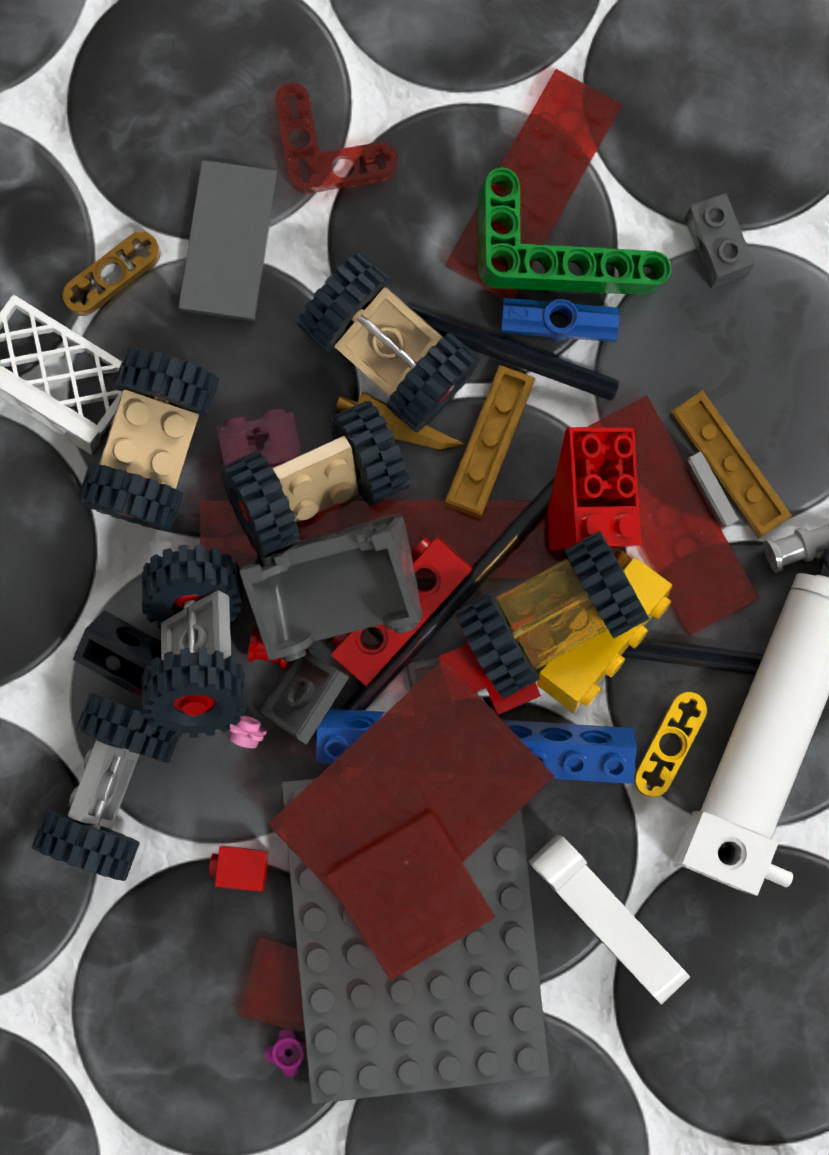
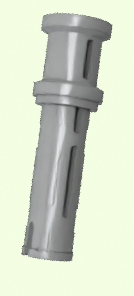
M829 524L810 531L806 528H798L794 530L793 535L775 541L771 538L764 540L765 556L773 572H780L783 570V566L800 560L805 562L812 561L816 557L817 552L827 549L829 547Z

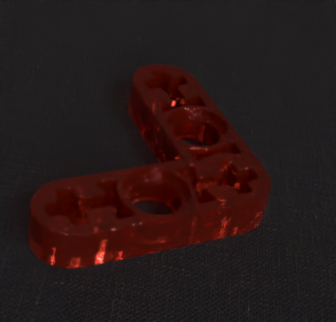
M291 82L284 84L278 89L276 93V107L290 183L297 192L311 194L380 182L390 179L395 174L398 166L397 154L395 149L387 143L377 142L319 152L310 97L303 85ZM295 94L297 100H304L298 102L297 105L300 119L292 120L289 104H282L288 102V95ZM303 129L310 135L309 143L303 147L292 146L289 143L290 134L294 130ZM377 154H383L384 159H391V161L386 162V169L379 170L377 164L365 165L366 173L360 174L358 156H364V164L374 162ZM306 156L309 171L317 173L311 175V182L303 183L302 177H295L301 174L299 157ZM340 159L351 161L354 165L353 173L348 177L336 176L332 170L334 163Z

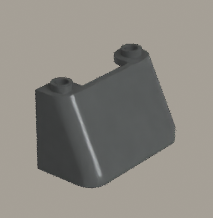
M401 514L304 538L264 557L256 554L239 571L269 660L283 657L284 662L293 661L305 656V649L314 641L384 624L386 629H394L396 634L408 632L418 626L417 623L423 617L407 529Z

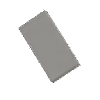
M700 451L689 457L684 463V468L716 526L722 531L739 519L702 452Z

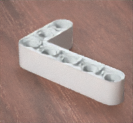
M556 834L528 861L661 1005L690 978L685 970L586 866V860L563 836Z

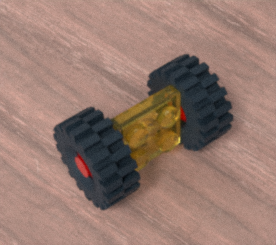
M601 531L567 548L565 553L568 559L561 561L497 598L492 592H488L455 611L458 623L462 627L463 634L467 638L479 664L483 667L486 676L503 699L540 680L536 669L607 631L605 626L612 637L616 638L649 620L643 605Z

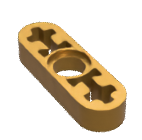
M135 232L69 281L63 290V300L68 309L78 316L90 315L158 263L161 254L156 239L147 232ZM141 243L144 247L150 244L151 246L148 248L149 257L144 259L141 255L136 256L130 261L135 268L129 271L125 261L120 256L125 253L129 260L137 253L135 249L136 244ZM110 264L120 266L123 272L121 279L113 284L106 283L101 278L102 270ZM94 276L104 292L99 295L97 289L94 288L87 294L89 300L87 304L83 305L81 302L73 304L76 300L74 295L76 290L80 289L82 292H87L94 287L89 281Z

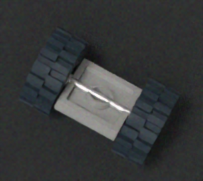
M187 545L178 546V551L175 552L171 548L163 550V557L157 554L153 555L150 558V563L146 562L143 566L142 611L143 614H147L149 622L157 621V627L161 628V659L158 657L153 659L151 666L147 665L144 669V675H142L144 719L148 718V724L151 727L158 725V731L162 733L171 730L173 736L181 737L183 733H190V738H198V733H206L207 737L216 735L215 730L217 729L225 732L230 730V724L237 725L241 721L240 716L244 717L246 712L245 673H243L242 665H236V659L231 656L230 621L233 622L237 618V613H240L242 608L241 575L237 561L232 562V556L228 553L220 556V549L212 547L210 551H205L204 545H196L195 549L188 550Z
M89 692L75 730L110 744L96 740L94 747L85 756L83 764L85 771L81 782L70 796L69 814L45 809L31 848L73 867L76 866L85 871L115 880L126 881L140 842L109 828H113L139 755L170 763L179 737L173 736L171 730L166 733L158 731V725L151 727L148 724V718L144 719L143 711Z

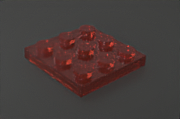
M432 811L327 873L328 880L390 981L495 918L494 912Z

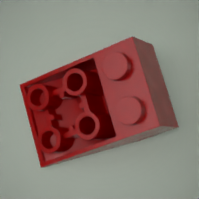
M566 428L547 511L550 551L566 550L598 531H601L611 549L642 546L634 428Z

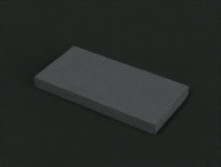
M202 160L178 307L180 311L255 322L278 179V172L276 170Z

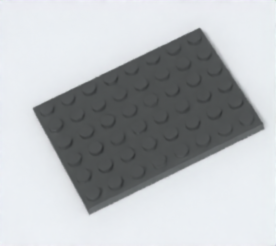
M406 769L281 782L311 1103L318 1104L550 1077L518 776Z

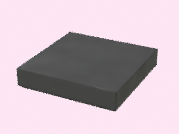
M306 652L305 656L290 662L259 711V715L307 745L349 676Z

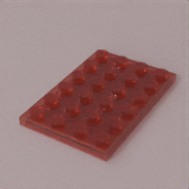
M443 658L269 821L268 825L379 941L555 776Z

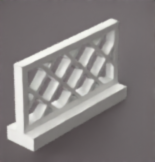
M13 294L0 312V330L3 326L5 333L0 334V342L7 341L10 358L0 360V398L93 455L100 445V438L114 419L122 391L118 390L106 392L103 374L119 372L122 361ZM18 309L30 317L32 328L9 332L7 321L14 311ZM35 320L44 326L36 327ZM55 332L62 336L64 348L41 352L38 335ZM34 336L37 353L14 357L11 340ZM67 340L76 346L68 347ZM87 352L94 356L96 368L74 372L71 354ZM66 356L70 373L47 377L43 360ZM39 361L43 378L25 381L18 376L16 365ZM100 361L104 362L108 366L101 367ZM12 366L13 373L4 367ZM98 376L102 393L79 397L76 380ZM72 381L74 399L57 401L51 397L49 385ZM44 386L45 392L41 391L37 387ZM116 398L109 407L108 400ZM104 401L106 413L97 425L83 417L81 405ZM77 406L78 413L69 407Z

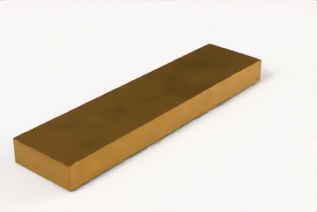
M499 365L446 497L445 506L479 519L482 518L534 386L535 377Z
M703 390L670 412L671 417L696 452H702L718 483L758 539L792 516Z

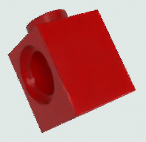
M220 846L219 854L212 853L209 877L216 878L215 887L263 892L266 887L269 851Z

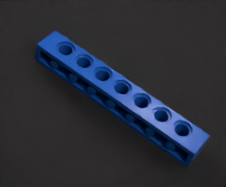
M329 708L317 728L316 763L633 784L637 747L633 728Z

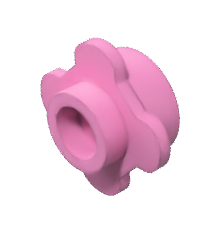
M245 715L244 717L240 716L241 721L237 725L230 724L227 738L239 746L256 748L258 742L262 741L263 735H266L267 730L261 727V723L255 718Z

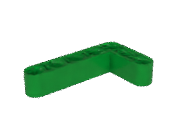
M496 168L488 174L479 188L478 273L482 282L489 287L649 295L663 285L671 275L672 268L669 259L663 253L657 251L520 244V184L516 174L507 168ZM491 185L501 186L505 190L506 196L500 197L494 194L491 190ZM491 222H499L504 225L507 234L496 233L491 227ZM491 259H499L504 262L507 272L495 270ZM529 261L539 262L543 266L545 274L535 273L531 269ZM567 263L578 265L582 271V276L573 275L569 271ZM605 265L614 266L619 273V278L611 277L607 273ZM644 266L654 271L656 280L645 276L643 273Z

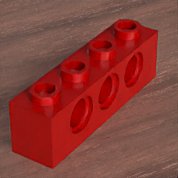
M437 534L431 541L425 536L411 551V555L414 557L412 561L415 573L419 569L428 568L436 575V581L432 586L422 588L417 585L423 613L421 621L417 623L418 626L411 631L396 634L394 629H386L384 624L373 626L380 629L384 636L383 640L377 645H368L363 641L361 633L364 629L334 636L331 640L335 644L331 656L365 686L369 684L472 570L471 564Z

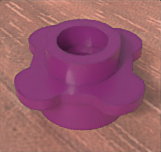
M282 1029L279 1032V1039L274 1046L266 1049L265 1058L269 1063H275L279 1068L283 1069L285 1076L293 1077L298 1074L299 1065L302 1061L307 1059L306 1042H302L295 1037V1032L292 1029ZM291 1049L293 1054L287 1056L285 1050Z

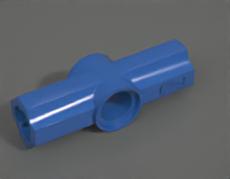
M504 298L501 333L544 336L554 341H564L566 339L614 343L617 341L619 328L618 307L573 304L565 299L547 302ZM554 313H563L568 316L570 324L565 328L555 327L550 321V316Z

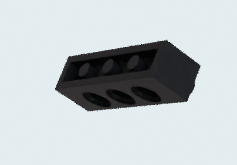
M104 610L85 628L72 660L142 698V675H144L145 667L147 665L151 666L153 659L156 657L161 659V641Z

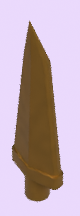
M365 392L361 393L358 402L340 396L335 408L336 411L342 412L364 401H370L373 406L378 408L380 416L383 415L388 429H391L394 434L393 439L437 450L466 445L429 425L415 432L393 413L386 403Z

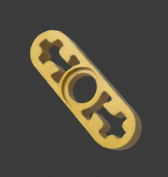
M685 692L672 700L634 774V785L642 795L658 797L669 789L707 714L706 703L700 695L693 692ZM693 700L695 702L694 710L698 712L697 717L691 716L687 718L683 726L684 728L691 729L687 736L681 729L668 726L670 719L675 723L679 722L683 711L678 708L679 703L686 704ZM667 733L677 735L681 741V749L674 756L665 755L659 747L661 737ZM654 753L661 761L669 762L673 765L670 771L665 766H662L658 774V778L663 781L660 787L653 786L648 790L645 788L647 781L642 778L644 772L651 773L658 762L650 761V757Z

